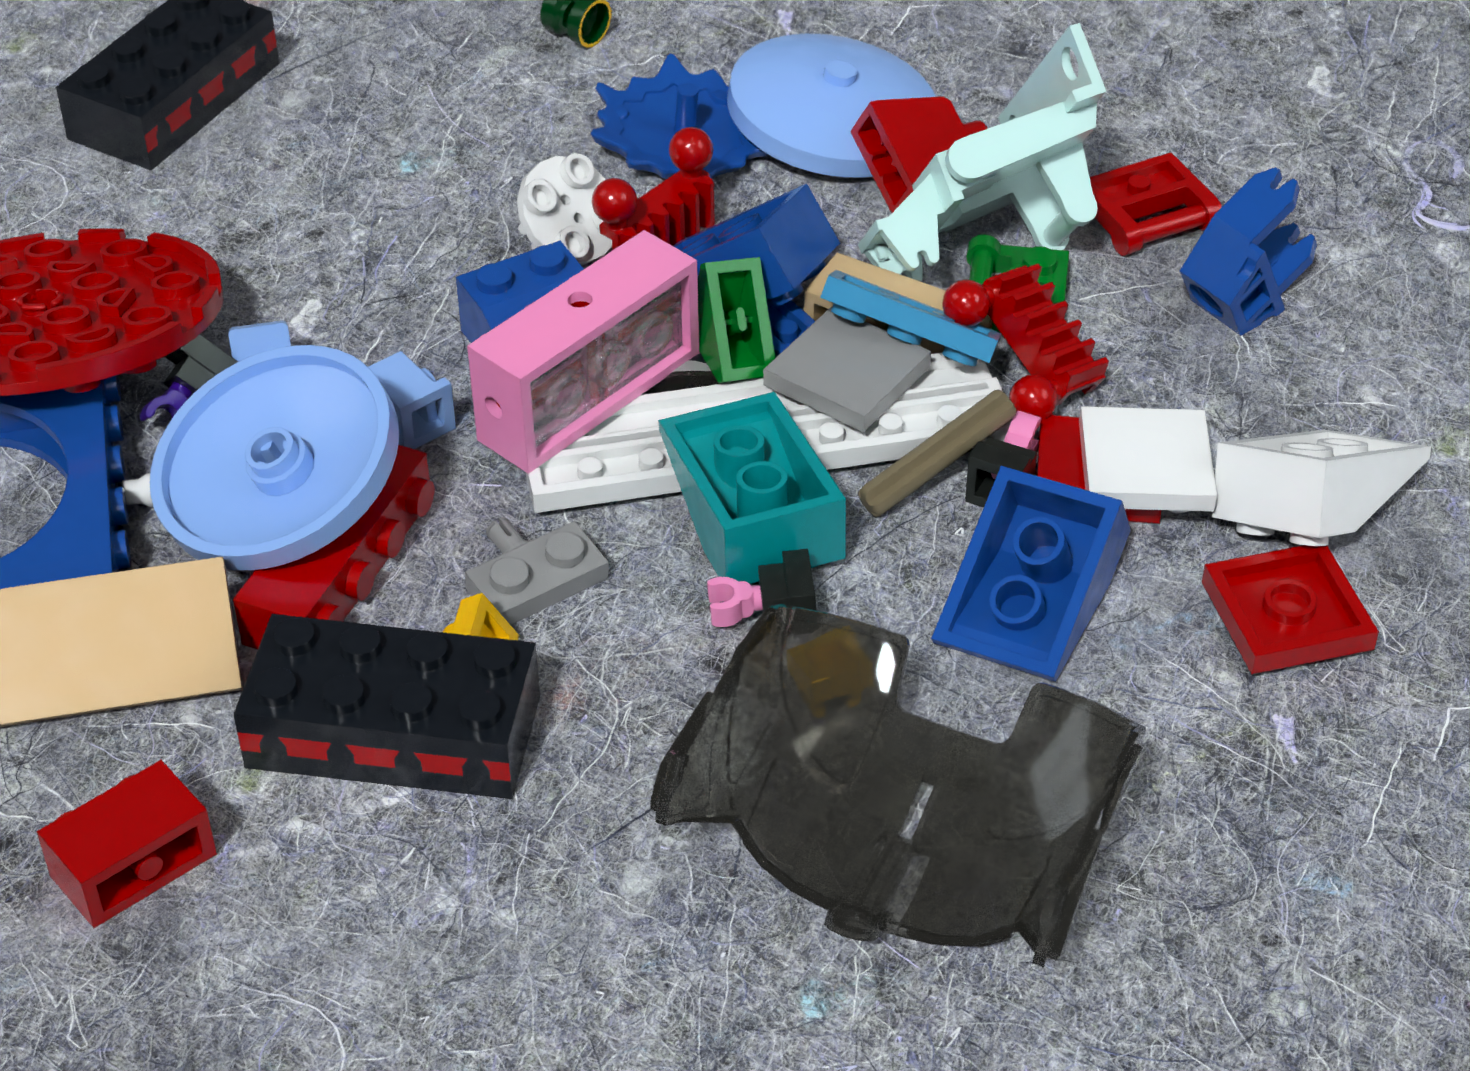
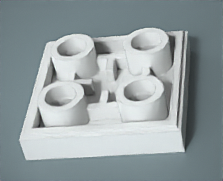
M1081 406L1079 429L1085 490L1122 500L1125 510H1168L1174 513H1185L1188 511L1214 512L1217 491L1205 410Z

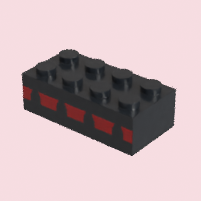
M167 0L56 86L67 140L152 171L280 64L272 11L249 4L244 0Z
M271 614L233 713L244 768L513 799L540 700L536 643Z

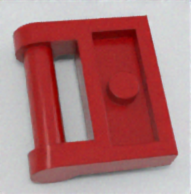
M1172 152L1090 177L1092 192L1098 207L1094 218L1111 235L1113 246L1121 256L1140 251L1145 243L1196 227L1205 230L1213 215L1222 207L1218 198ZM1182 204H1185L1187 206L1186 208H1182L1138 223L1134 221V219L1144 217L1163 210H1167Z

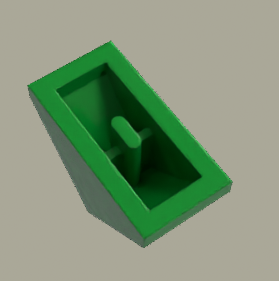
M760 257L701 264L698 275L699 352L718 383L763 378V370L775 359Z

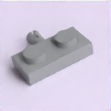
M501 517L499 518V524L494 520L488 526L486 535L502 554L465 572V586L470 595L483 593L508 623L512 625L608 579L609 562L575 521L539 538L527 541L523 540L511 525L509 519Z

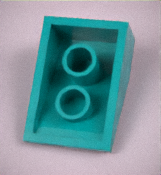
M775 392L658 420L659 432L703 551L718 577H730L738 582L746 581L750 584L759 582L758 566L783 563L782 551L808 548L811 568L846 558V498Z

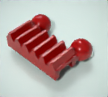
M686 127L674 134L669 144V155L674 165L680 170L638 199L634 188L623 179L609 178L597 185L592 194V208L595 214L604 221L599 224L600 234L612 240L613 249L619 247L643 230L673 246L685 239V237L688 238L699 233L700 227L710 228L715 225L714 181L709 177V172L703 170L712 159L713 143L705 131L696 127Z
M1039 263L1029 267L1024 265L987 278L982 285L973 280H959L950 285L942 299L944 314L954 319V322L966 327L979 324L988 314L1030 373V375L1016 381L1010 391L1009 400L1014 404L1016 411L1019 410L1041 417V421L1049 418L1055 411L1056 406L1062 404L1070 394L1080 390L1084 394L1090 393L1106 378L1105 372L1109 360L1106 357L1097 360L1092 358L1091 354L1096 343L1093 338L1084 341L1079 340L1078 334L1082 323L1079 319L1069 323L1064 319L1068 303L1062 301L1054 304L1051 301L1055 288L1052 282L1044 285L1038 283L1042 269Z

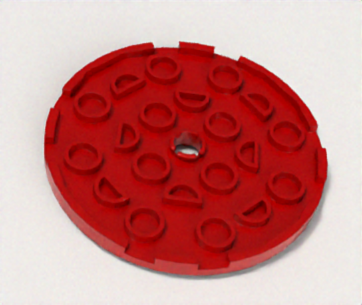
M110 228L79 229L77 233L78 240H45L44 233L0 240V396L23 395L64 389L71 393H81L95 389L100 385V380L122 373L139 374L152 370L156 367L158 359L178 350L195 339L216 319L224 300L221 275L217 262L208 252L189 241L156 232L148 235L147 241L126 239L124 229Z

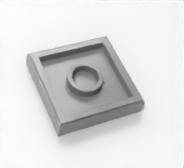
M830 307L764 368L763 385L861 432H865L930 368L931 351L919 345L897 339L889 335L887 331L868 322L858 323L840 317L831 312L832 307Z

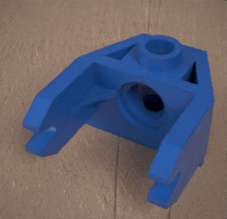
M1277 167L1253 175L1213 215L1180 269V274L1191 301L1240 336L1260 326L1267 318L1277 316L1285 310L1281 294L1313 263L1317 247L1315 236L1309 234L1293 245L1300 235L1299 227L1295 223L1275 229L1295 209L1300 190L1298 182L1293 178L1279 189H1276L1283 178L1280 169Z

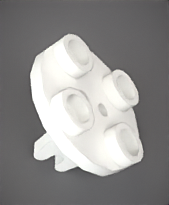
M573 153L567 157L555 156L539 162L522 179L517 196L518 214L521 222L518 230L522 235H527L528 239L532 242V250L539 246L561 241L582 266L601 258L612 247V240L600 234L599 224L604 221L595 214L592 208V194L597 185L606 179L595 169L588 157L579 153Z

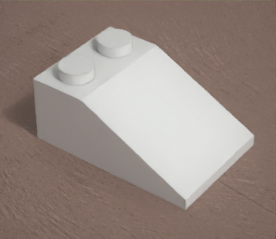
M1325 429L1218 442L1215 469L1217 499L1214 512H1212V518L1237 522L1236 531L1243 534L1273 535L1275 530L1290 532L1289 541L1291 543L1306 546H1326L1329 544V536L1356 532L1430 459L1431 446Z

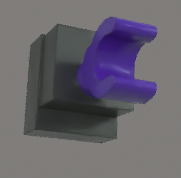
M198 335L183 347L165 356V358L175 364L163 383L169 388L162 396L154 398L142 408L140 420L146 421L151 418L157 408L167 410L173 418L195 391L221 371L238 361L203 336Z

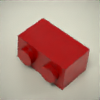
M162 760L157 761L135 775L126 777L116 786L78 808L62 814L52 823L36 831L50 877L93 928H96L217 855L207 809Z

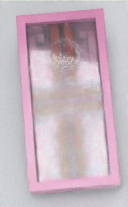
M643 230L469 344L467 350L477 441L529 474L672 374V371L699 354L697 260Z

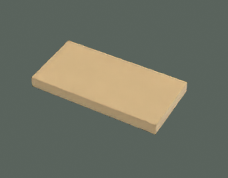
M223 556L0 589V727L243 690Z

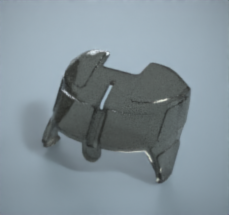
M786 604L769 606L736 647L733 657L713 693L707 692L703 696L664 756L658 769L650 800V809L656 812V823L664 826L682 822L731 823L741 837L744 846L757 863L791 892L826 909L827 914L824 925L830 931L843 937L869 942L887 933L932 945L983 947L1004 942L1019 932L1034 952L1033 964L1044 967L1048 958L1058 961L1103 835L1143 755L1144 746H1141L1146 727L1103 704L1043 682L1037 683L1031 688L1010 737L1004 742L995 743L909 713L900 706L898 695L910 647L909 640L905 635L831 613ZM925 782L933 785V790L915 833L909 839L900 836L922 783Z

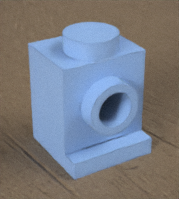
M402 351L368 366L379 379L394 405L399 425L398 445L416 449L456 429L452 385L445 377L436 381L428 369H420Z

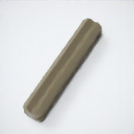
M994 390L862 486L858 492V497L863 506L874 517L883 515L973 449L978 441H984L1010 422L1017 413L1014 404L1001 390Z

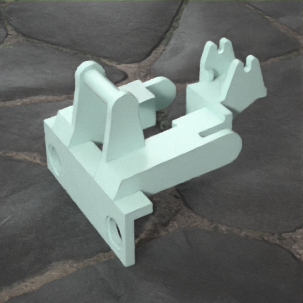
M1080 23L1070 25L998 116L999 125L955 141L948 150L935 154L912 185L914 191L889 217L878 219L873 223L858 244L861 254H865L872 265L900 275L905 274L909 278L921 282L923 279L921 255L924 256L928 266H934L939 260L938 233L944 230L948 232L1012 203L1029 229L1036 246L1064 250L1068 245L1069 235L1078 226L1090 223L1096 216L1098 207L1092 192L1082 142L1096 128L1097 102L1105 94L1106 89ZM1070 49L1074 52L1077 59L1078 76L1075 75L1072 69Z

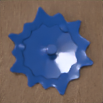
M670 53L655 77H632L629 87L625 91L616 90L600 82L596 85L595 89L606 107L597 112V116L604 127L592 129L591 136L597 144L624 156L627 166L631 169L653 172L664 179H668L677 173L680 169L674 165L670 158L669 144L674 134L686 127L699 128L705 131L712 140L713 156L709 164L703 168V170L709 172L711 179L718 175L740 170L746 165L747 160L768 155L750 142L735 125L727 105L729 87L714 69L700 74H691L684 68L677 57Z

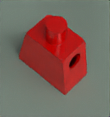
M941 96L870 101L850 132L891 213H893L914 191L912 185L935 154L948 150L955 141L988 128L980 120L963 124L952 102Z

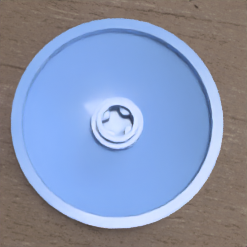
M807 33L772 38L747 50L737 60L731 72L727 105L729 113L740 132L756 147L770 156L791 166L818 174L862 178L873 176L850 131L869 102L936 96L931 86L919 72L902 59L881 48L847 37Z
M295 345L268 350L239 361L221 371L195 391L173 416L159 440L150 472V495L158 519L173 539L188 554L198 560L223 556L225 567L230 570L267 569L308 556L328 545L353 526L370 508L385 486L392 471L399 444V425L394 405L372 370L359 359L338 349L315 345Z

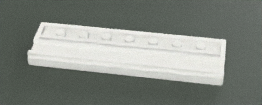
M942 352L931 354L930 368L865 432H861L764 386L763 378L645 394L637 397L531 473L525 472L534 513L682 492L659 432L658 420L771 392L776 393L826 470L898 460L994 390L1002 391L997 377L991 376L985 361L978 359L976 366H969L944 356ZM1011 421L989 437L1004 441Z

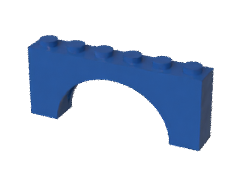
M118 375L102 379L98 387L81 393H71L64 389L23 395L0 396V447L18 449L33 454L54 466L67 480L62 499L48 522L26 543L0 558V589L119 572L120 569L131 568V554L126 530L118 531V525L129 524L124 488H116L115 483L126 480L121 445L113 446V442L124 440L119 406L111 405V402L121 401Z

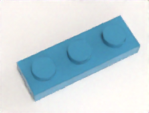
M838 270L828 275L820 297L832 302L831 312L840 317L858 323H864L867 316L889 324L887 329L889 335L915 345H920L922 338L944 345L945 347L942 352L944 356L969 366H976L978 359L990 363L1002 333L979 324L972 327L963 326L954 322V319L946 316L940 309Z

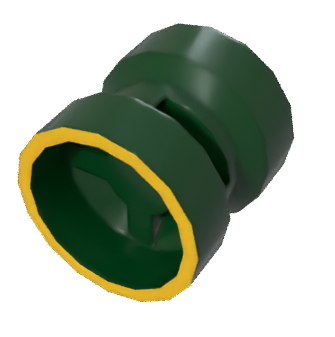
M543 0L540 20L543 27L558 35L568 34L570 40L589 48L598 44L605 36L611 21V7L605 0Z

